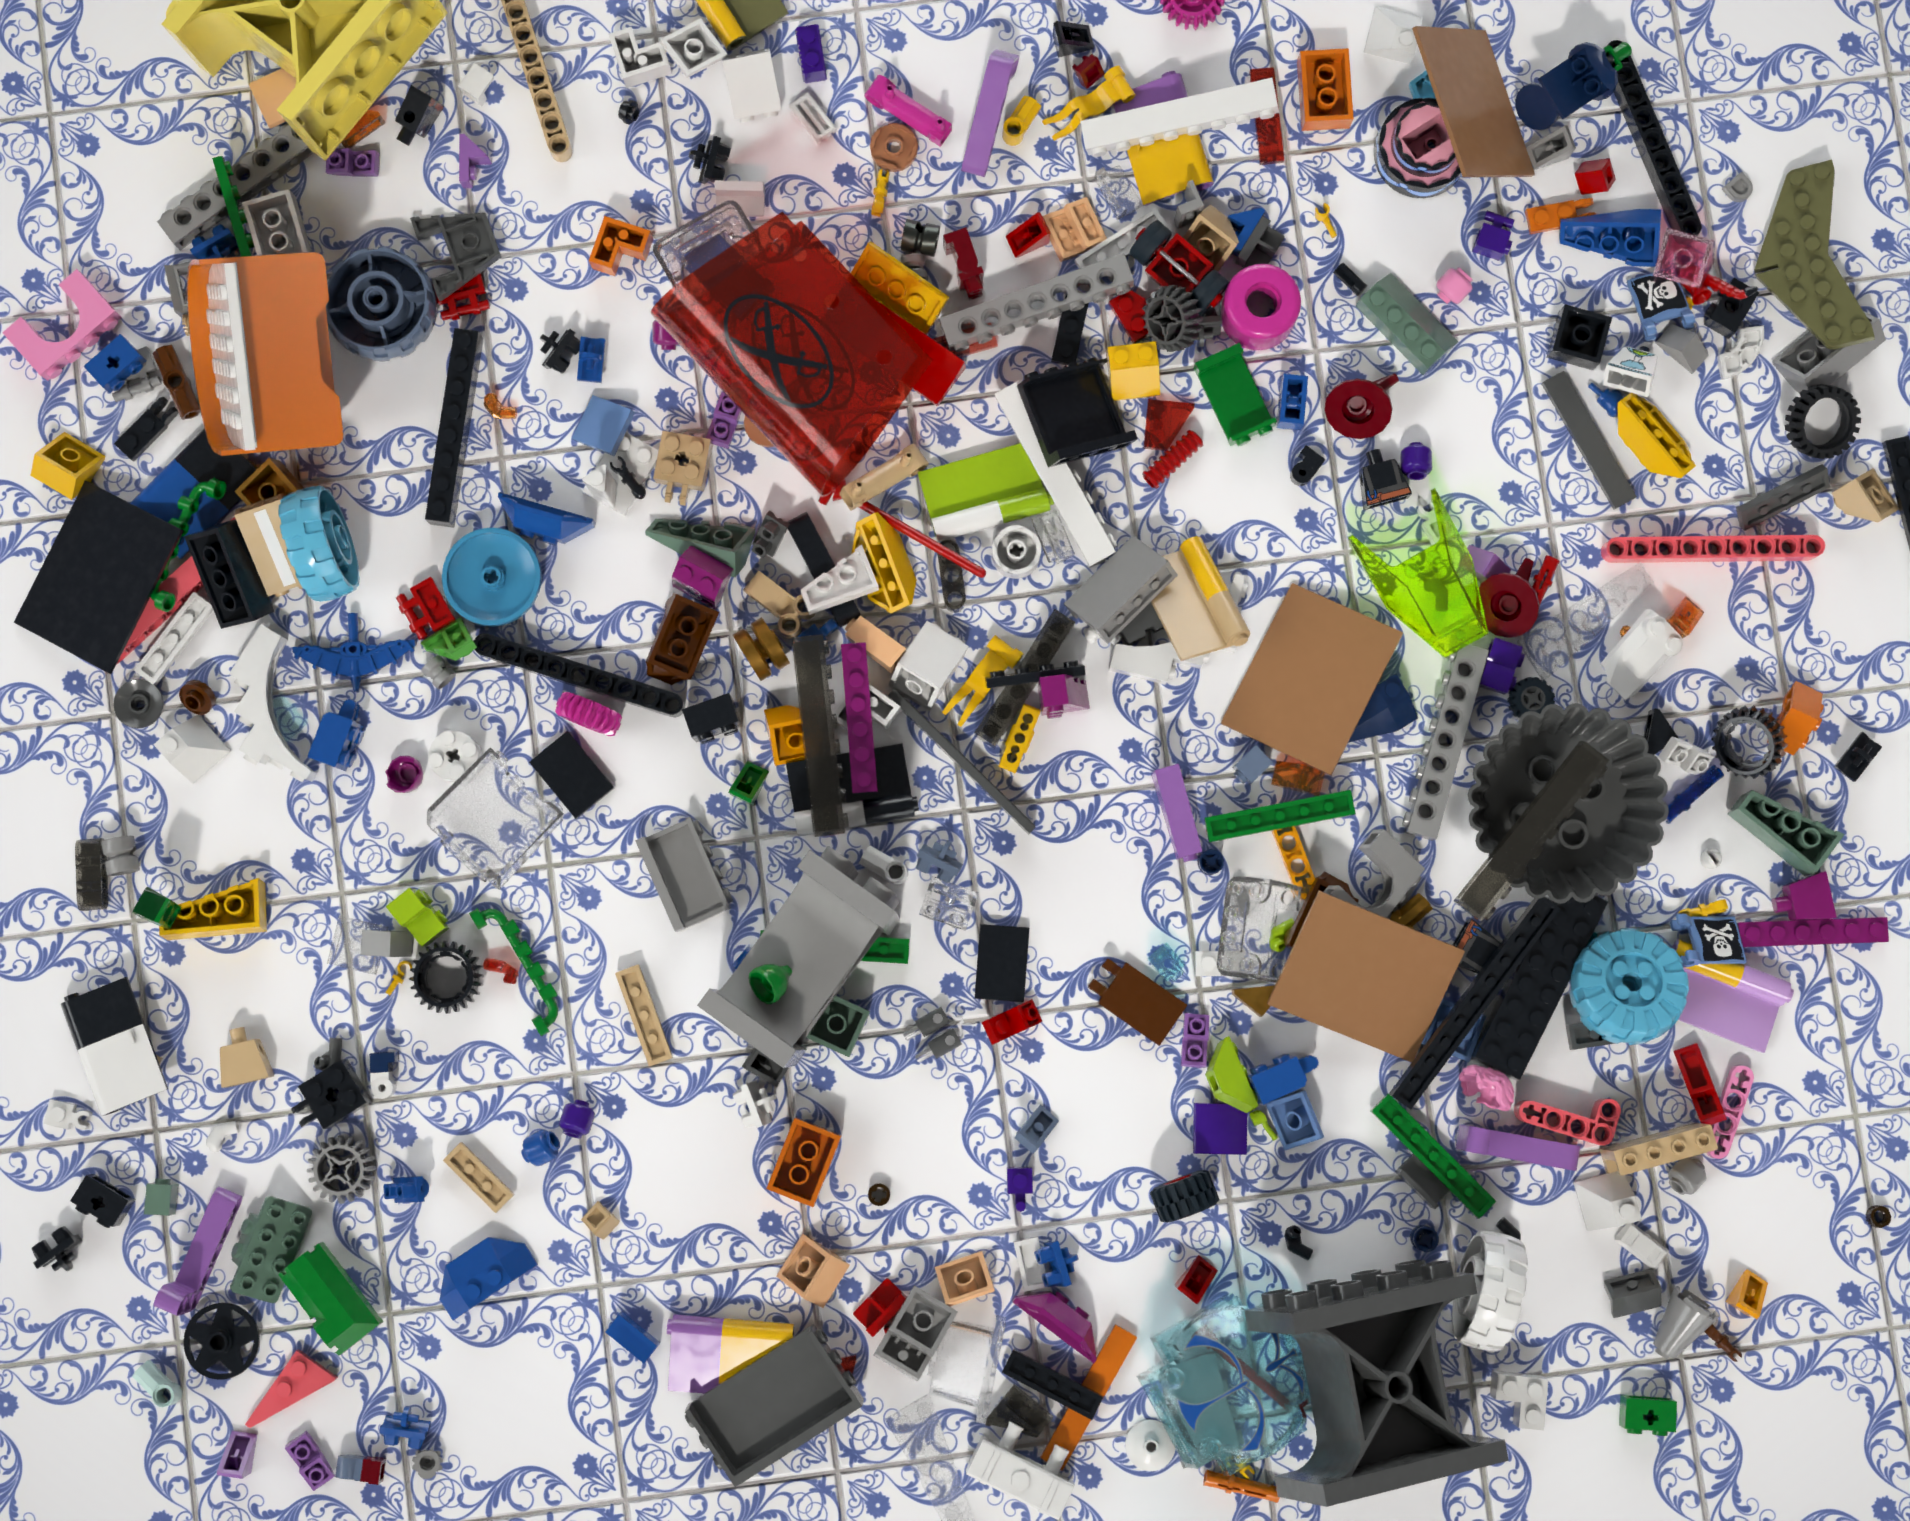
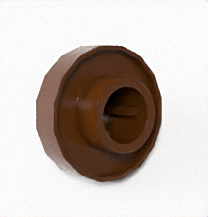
M199 680L187 681L180 689V701L185 708L194 714H207L215 706L216 698L212 689Z

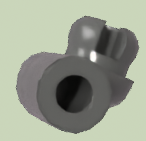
M330 1038L329 1051L321 1057H317L314 1061L316 1069L323 1071L341 1060L342 1038Z

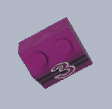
M690 546L679 557L672 574V586L716 609L734 569L699 549Z

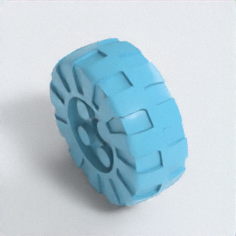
M320 485L299 489L284 496L280 500L281 504L278 507L281 519V534L287 546L286 552L289 561L294 567L295 575L307 595L312 600L321 602L337 599L357 590L360 577L353 540L343 513L332 493Z
M1620 928L1616 932L1609 933L1608 931L1599 935L1581 951L1572 969L1569 980L1571 981L1569 995L1573 1008H1576L1581 1017V1022L1590 1031H1595L1601 1035L1602 1039L1615 1044L1623 1042L1629 1045H1639L1662 1036L1678 1021L1687 1003L1689 979L1688 974L1684 972L1682 959L1673 948H1670L1663 942L1662 938L1651 932L1637 931V928Z

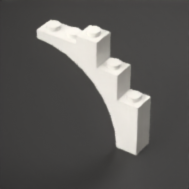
M1235 574L1229 588V592L1237 607L1240 597H1245L1248 584L1244 583L1245 576ZM1171 642L1155 646L1116 644L1109 671L1166 685L1168 679L1173 680L1176 666L1172 665V662L1200 669L1203 663H1208L1210 653L1180 661ZM1234 645L1231 647L1224 648L1222 650L1235 653L1237 647L1242 648L1243 645Z
M260 624L229 673L236 678L235 684L247 690L234 712L240 715L238 719L240 722L250 728L252 727L238 750L245 754L243 757L245 760L254 765H257L258 762L266 765L269 761V763L281 770L284 766L292 771L290 776L300 782H303L304 779L312 782L317 773L305 765L290 749L280 731L274 712L272 695L274 674L279 657L288 640Z

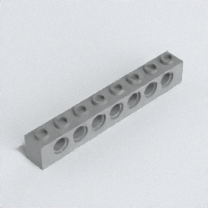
M288 123L283 125L273 137L262 140L258 148L243 154L239 161L232 166L234 175L230 176L232 186L237 185L241 199L237 200L239 208L242 206V202L251 200L314 153L299 138ZM283 145H289L287 151L280 152V148ZM264 159H270L268 165L260 166ZM250 173V177L246 181H241L243 174ZM218 177L202 184L199 191L184 197L180 205L173 210L165 211L161 218L156 221L180 251L192 243L193 239L203 235L229 216L224 197L221 195L222 190ZM205 202H211L208 209L202 210V205ZM186 216H191L189 223L182 224Z
M1123 253L939 318L940 325L949 350L960 352L969 348L970 344L989 342L993 336L998 334L1002 336L1009 335L1015 332V329L1018 327H1032L1038 323V320L1057 318L1061 315V312L1067 310H1080L1085 306L1084 304L1089 302H1103L1109 295L1115 293L1123 295L1129 292L1130 288L1134 287V279ZM1104 276H1109L1113 279V282L1105 285L1100 282V279ZM1086 284L1090 287V290L1086 293H1081L1077 290V287ZM1062 292L1067 295V298L1063 301H1058L1054 296ZM1039 300L1044 303V306L1040 309H1034L1031 304ZM1016 308L1021 311V314L1017 317H1011L1008 315V312ZM988 317H996L998 322L995 325H987L985 320ZM965 325H972L975 327V330L967 334L962 331V328Z
M1459 642L1456 647H1452L1448 656V661H1451L1449 671L1445 670L1441 684L1445 685L1443 694L1438 695L1435 703V708H1438L1436 718L1432 717L1428 731L1432 732L1430 741H1425L1422 755H1425L1423 765L1419 764L1415 778L1419 780L1417 787L1412 788L1409 802L1412 805L1410 812L1406 811L1403 818L1402 826H1406L1404 833L1431 841L1436 840L1438 837L1488 656V649ZM1460 664L1468 667V676H1462L1459 673L1458 666ZM1453 688H1459L1462 691L1463 697L1461 700H1457L1452 696ZM1446 711H1452L1456 715L1455 723H1449L1445 719ZM1441 734L1449 738L1450 744L1448 747L1440 745L1438 738ZM1434 758H1439L1443 762L1441 771L1433 768L1432 760ZM1428 781L1436 785L1437 791L1435 794H1429L1426 791L1425 785ZM1421 805H1426L1430 809L1428 818H1423L1419 814V807Z

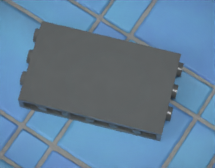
M814 1324L698 1397L686 1407L685 1419L691 1428H696L700 1434L699 1440L704 1448L710 1449L714 1455L713 1461L718 1469L724 1470L734 1487L742 1484L863 1406L864 1398L854 1385L856 1380L849 1370H844L840 1364L842 1359L835 1349H830L826 1343L828 1338L821 1328L817 1329Z

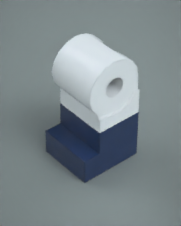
M399 1051L369 1053L372 1094L378 1099L391 1097L397 1089L396 1082L393 1079L392 1062L399 1061Z

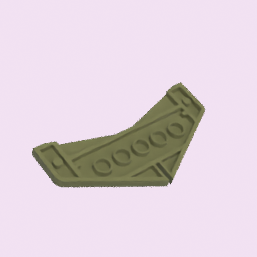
M1831 159L1791 170L1786 175L1754 271L1758 273L1755 274L1756 278L1826 348L1834 350L1875 340L1870 321L1828 254L1835 169Z

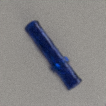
M1713 764L1681 794L1677 793L1673 796L1674 800L1667 805L1669 809L1668 817L1666 818L1667 824H1670L1683 811H1688L1695 800L1724 777L1719 767L1717 768Z

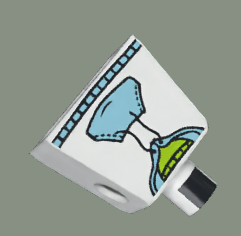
M1642 346L1639 349L1623 347L1607 363L1603 385L1649 397L1658 356L1652 353L1646 346Z

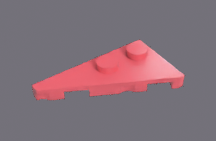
M299 1349L296 1350L245 1425L249 1428L257 1425L332 1383L338 1377Z

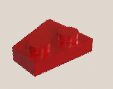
M1130 290L1108 302L1133 344L1147 336L1148 329L1142 328L1146 322L1141 318L1146 314L1142 309L1147 305L1145 298Z

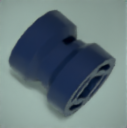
M1206 850L1199 856L1197 865L1203 874L1214 875L1223 868L1224 858L1217 850Z
M1419 1225L1411 1231L1410 1241L1418 1250L1430 1252L1437 1247L1439 1236L1434 1229L1426 1225Z

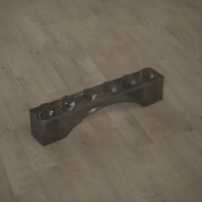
M1054 609L1018 668L1029 667V671L1039 670V665L1050 664L1074 628L1075 621ZM1038 682L1005 686L974 732V736L995 749Z

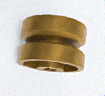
M761 617L751 623V629L757 637L755 640L751 638L745 629H741L732 635L760 681L771 676V669L766 662L767 659L770 658L775 668L779 670L790 664L778 637L773 630L769 629Z

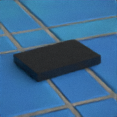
M568 731L529 762L575 819H578L615 789Z
M980 924L974 999L1024 1002L1030 928Z

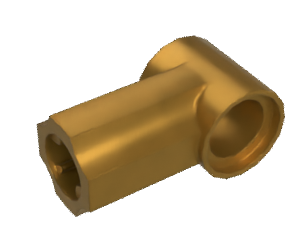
M1417 893L1399 910L1393 911L1390 920L1414 929L1413 926L1433 908L1425 897Z

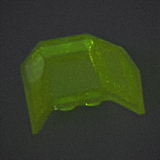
M1434 488L1431 490V502L1434 506L1440 535L1439 541L1396 566H1390L1353 535L1348 537L1351 551L1385 608L1443 658H1447L1488 635V629L1473 559Z

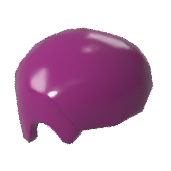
M399 756L395 758L385 771L388 779L386 785L396 793H410L418 789L422 784L424 774L421 763L412 756Z

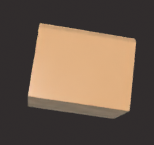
M982 1251L935 1267L944 1301L948 1306H953L995 1291Z

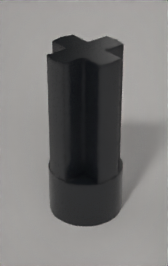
M1341 263L1333 272L1356 296L1360 295L1368 286L1344 263Z

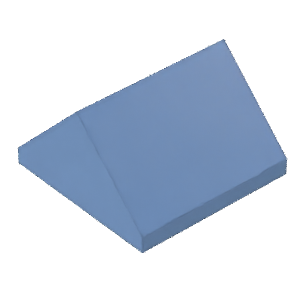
M1300 1089L1266 1104L1284 1151L1324 1138L1305 1090Z

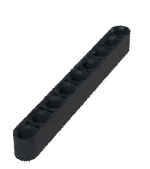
M1613 40L1608 45L1615 48L1622 41ZM1630 55L1621 61L1622 68L1617 71L1618 83L1614 95L1675 239L1681 244H1689L1701 232V221ZM1618 73H1624L1628 80L1621 79ZM1628 95L1635 96L1637 102L1630 101ZM1637 117H1643L1646 120V124H1641ZM1646 139L1654 140L1656 146L1649 145ZM1655 160L1662 161L1665 168L1658 167ZM1665 182L1671 183L1674 190L1667 189ZM1674 204H1679L1683 208V212H1678L1674 208ZM1683 226L1690 227L1692 234H1687Z
M479 634L474 639L477 646L474 650L486 659L669 717L676 718L683 714L682 709L685 708V703L676 693L490 634ZM486 640H491V649L482 652L481 644ZM510 647L515 648L514 657L505 659V650ZM531 655H537L539 658L537 665L533 667L528 666V658ZM560 662L562 670L558 674H552L550 671L552 664ZM577 670H584L586 673L585 678L579 682L575 681V672ZM602 677H607L609 679L608 686L604 689H599L597 687L598 680ZM626 684L631 685L633 688L632 693L629 696H622L620 693L622 686ZM647 692H654L656 694V699L651 704L644 703L643 699ZM672 699L679 701V707L676 711L667 710V703Z

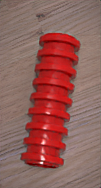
M1188 430L1186 432L1187 435L1181 436V441L1177 440L1175 442L1176 445L1170 447V451L1166 450L1164 452L1165 455L1159 457V461L1153 462L1154 466H1149L1148 471L1142 473L1143 478L1152 488L1157 489L1159 483H1164V479L1170 477V473L1176 472V467L1180 468L1181 463L1187 461V457L1191 458L1192 453L1198 451V447L1204 446L1202 439L1197 433Z

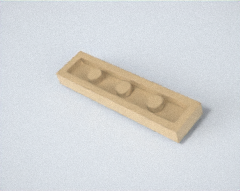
M638 964L616 972L617 981L648 1066L651 1067L672 1059L673 1055L640 965Z

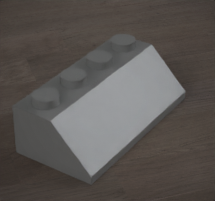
M1863 311L1872 325L1875 340L1832 350L1826 348L1809 331L1775 358L1772 363L1798 393L1802 390H1808L1807 387L1816 386L1817 384L1831 385L1886 340L1880 319Z

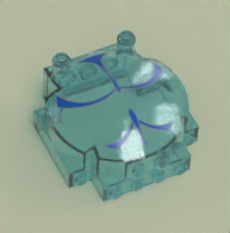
M1233 1293L1220 1297L1151 1337L1150 1339L1162 1361L1137 1375L1141 1386L1185 1467L1198 1469L1215 1459L1222 1473L1227 1476L1233 1475L1253 1462L1276 1454L1289 1444L1293 1438L1307 1431L1305 1426L1307 1416L1303 1407L1311 1402L1303 1356L1298 1342L1289 1334L1248 1331L1244 1311L1248 1310V1307L1244 1306L1240 1298L1234 1296ZM1261 1303L1260 1305H1258V1306H1256V1307H1254V1308L1263 1306V1303Z

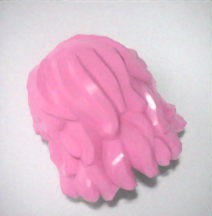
M1469 1065L1462 1068V1072L1459 1074V1081H1461L1462 1093L1465 1096H1473L1480 1092V1097L1477 1098L1476 1103H1482L1489 1108L1501 1111L1510 1110L1514 1102V1089L1511 1081L1504 1073L1490 1067L1485 1068L1478 1065Z

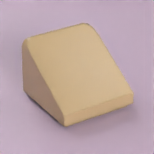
M599 1201L581 1219L592 1233L602 1240L620 1222Z

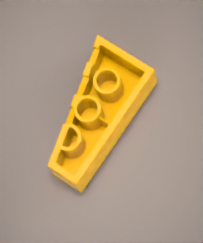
M256 878L248 883L235 885L227 890L215 894L211 893L203 898L178 904L182 908L171 928L168 930L159 926V936L166 940L267 932L266 884L261 879Z

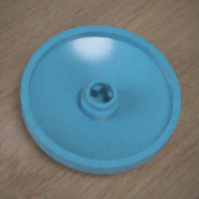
M483 528L463 536L450 549L442 569L443 590L450 605L465 619L482 626H501L516 621L533 606L541 588V566L534 550L523 538L501 528Z

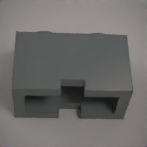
M1150 602L1120 633L1126 645L1130 646L1144 639L1147 631L1152 629L1153 633L1164 629Z

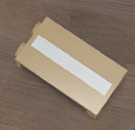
M283 493L238 508L234 514L268 597L274 594L276 597L283 596L290 592L289 589L295 587L303 589L295 575L296 571L289 561L286 552L287 546L281 534V519L278 507L281 504L280 500L284 497Z

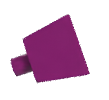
M1826 871L1812 874L1782 886L1784 896L1772 899L1774 912L1787 911L1789 920L1837 918Z

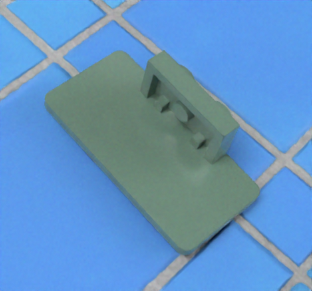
M268 1196L264 1200L259 1215L249 1214L248 1219H245L242 1223V1234L239 1242L234 1244L231 1252V1260L238 1266L230 1285L233 1293L269 1303H276L285 1284L278 1274L285 1271L284 1269L294 1261L312 1216V1210L309 1207Z

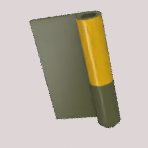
M695 0L728 51L738 48L789 14L781 0Z

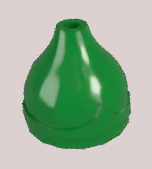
M764 964L754 968L749 973V984L757 998L766 1004H773L785 994L792 970L788 965Z

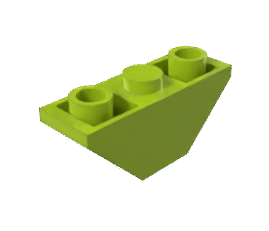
M1229 1036L1225 1037L1217 1044L1205 1076L1216 1099L1248 1113L1258 1107V1097L1247 1080L1248 1073L1246 1068L1240 1063L1237 1046L1231 1041Z

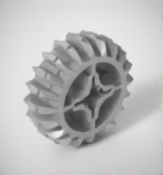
M339 1135L337 1142L334 1137L328 1138V1144L325 1142L319 1143L321 1150L314 1149L312 1151L317 1159H308L310 1164H314V1168L307 1169V1173L314 1172V1177L309 1178L308 1181L309 1183L317 1182V1185L313 1187V1191L316 1192L322 1189L320 1198L323 1199L329 1194V1202L333 1203L338 1198L339 1204L345 1203L346 1198L349 1202L354 1201V1194L362 1197L364 1194L361 1188L365 1190L370 1189V1185L365 1181H373L375 1179L373 1175L368 1174L369 1171L376 1170V1166H369L368 1163L375 1159L374 1156H365L370 1151L369 1147L360 1150L363 1141L359 1140L354 1144V1137L349 1136L345 1143L344 1135ZM338 1148L346 1149L354 1155L344 1160L339 1155H335L333 1151ZM327 1157L330 1170L324 1177L323 1165ZM359 1162L360 1174L358 1180L355 1181L353 1168ZM348 1164L345 1166L346 1170H343L346 1172L345 1174L335 1175L337 1169H339L338 1165ZM340 1179L344 1184L347 1183L350 1188L338 1190L329 1183Z

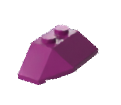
M1051 1291L1018 1295L1012 1299L1016 1306L1093 1364L1096 1362L1097 1357L1092 1324L1088 1320L1090 1315L1079 1306L1074 1309L1068 1305L1069 1299L1059 1291L1055 1294Z

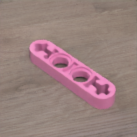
M1734 1066L1728 1073L1720 1102L1726 1117L1731 1120V1127L1729 1130L1723 1131L1719 1127V1122L1711 1125L1714 1136L1715 1132L1727 1135V1139L1721 1138L1719 1143L1723 1147L1722 1151H1717L1716 1154H1714L1715 1150L1706 1153L1711 1158L1722 1159L1730 1151L1754 1080V1074L1747 1066ZM1742 1070L1744 1071L1743 1075L1747 1078L1746 1081L1740 1082L1738 1088H1743V1092L1731 1089V1085L1737 1086L1739 1078L1735 1076L1736 1073H1741ZM1731 1093H1735L1739 1097V1104L1736 1107H1730L1727 1104V1097ZM1715 1136L1716 1142L1718 1143L1719 1136Z

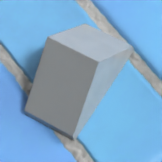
M1565 125L1527 146L1526 149L1534 170L1569 159L1576 147L1569 128Z
M1673 324L1655 342L1691 374L1709 356L1697 333Z
M362 930L361 955L412 957L413 935L408 931Z

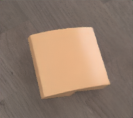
M283 68L249 83L254 98L270 129L286 122L277 111V108L296 85V78Z
M1087 197L1068 203L1063 209L1042 216L1050 232V242L1060 262L1078 256L1107 239Z

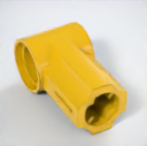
M1024 95L1011 116L1004 122L1002 138L1006 144L1016 146L1022 142L1024 134L1041 110L1042 106L1037 100ZM1016 128L1019 130V133L1010 134L1008 129Z

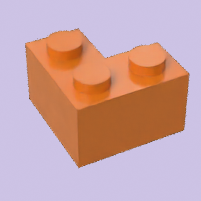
M604 216L589 258L592 269L616 276L623 254L646 261L654 240L650 230Z
M1795 681L1783 698L1782 711L1776 718L1780 719L1778 723L1780 726L1785 727L1783 734L1787 735L1784 742L1788 746L1783 750L1793 756L1799 748L1803 749L1806 746L1811 731H1816L1822 722L1820 714L1824 708L1822 704L1823 693L1798 681Z

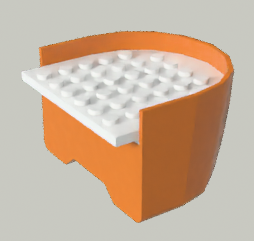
M316 252L191 260L188 266L187 278L191 353L202 421L208 443L213 452L226 456L326 447L340 444L343 440L340 399L334 389L326 314L329 294L324 257Z

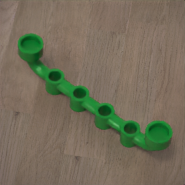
M212 478L208 482L205 481L196 485L189 497L185 495L180 497L178 508L182 510L179 519L172 518L168 523L184 530L181 537L188 533V522L191 515L196 513L199 508L198 500L201 494L206 492L208 497L216 500L221 499L226 492V483L224 481ZM180 539L151 595L155 607L164 612L172 610L176 598L174 594L165 590L159 592V586L161 581L168 577V566L171 559L178 555Z
M476 908L469 914L479 930L487 926L485 920L490 918L495 919L500 925L548 1007V1014L545 1018L538 1015L532 1019V1022L541 1037L549 1033L548 1027L555 1022L558 1016V1006L554 999L558 994L551 983L546 985L541 976L545 975V972L538 961L533 963L529 957L533 952L527 941L521 942L517 933L520 932V929L514 919L508 921L507 917L497 909H486L480 912Z

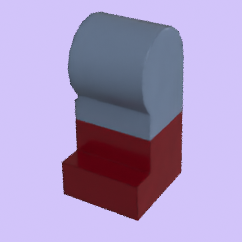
M338 1455L335 1477L379 1485L384 1480L386 1458Z

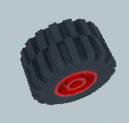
M1200 1170L1175 1178L1155 1187L1150 1192L1160 1222L1167 1223L1204 1211L1214 1206L1220 1200L1211 1175L1207 1170Z

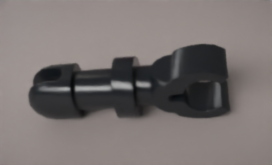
M618 456V460L622 463V470L614 467L612 462H610V468L622 477V483L629 486L632 490L631 493L637 499H643L646 495L645 488L641 484L639 485L635 479L636 475L633 472H629L624 459Z

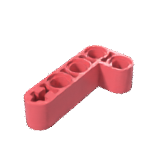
M1606 1098L1598 1099L1594 1103L1590 1118L1529 1100L1519 1101L1514 1108L1515 1117L1521 1122L1603 1146L1612 1142L1621 1113L1619 1103L1613 1099ZM1605 1103H1609L1612 1108L1611 1114L1607 1117L1602 1114V1106ZM1529 1107L1531 1111L1540 1113L1538 1117L1533 1115L1526 1116L1523 1109ZM1550 1112H1554L1557 1116V1121L1552 1126L1546 1120ZM1577 1119L1581 1124V1129L1579 1132L1573 1133L1571 1123ZM1598 1127H1602L1605 1131V1136L1600 1141L1595 1137V1131Z

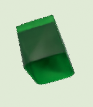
M146 887L132 913L134 912L140 918L169 930L182 907L155 890Z

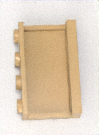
M1691 1123L1600 1148V1153L1606 1173L1618 1171L1619 1175L1623 1176L1718 1149L1711 1124Z

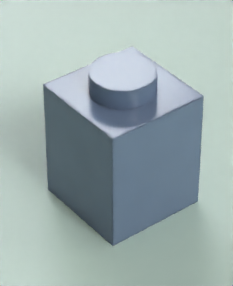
M1255 745L1232 767L1235 770L1233 774L1241 783L1247 782L1250 785L1273 762Z

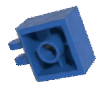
M346 699L342 703L343 706H341L338 715L332 712L323 715L309 750L308 758L345 772L348 767L350 768L353 765L356 756L353 752L356 745L361 743L364 731L362 730L363 725L357 723L361 709L360 705L352 699Z
M1283 1054L1272 1059L1274 1063L1272 1065L1260 1064L1251 1068V1074L1248 1075L1247 1080L1250 1087L1256 1092L1258 1097L1257 1103L1264 1105L1305 1087L1307 1082L1305 1074L1319 1066V1059L1312 1055L1298 1059L1297 1056Z

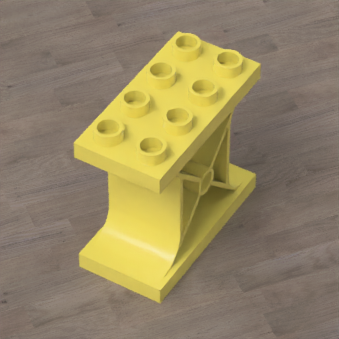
M173 0L167 8L166 19L161 25L194 62L213 78L233 54L247 50L262 53L295 77V88L277 108V111L309 149L326 161L448 12L440 0Z

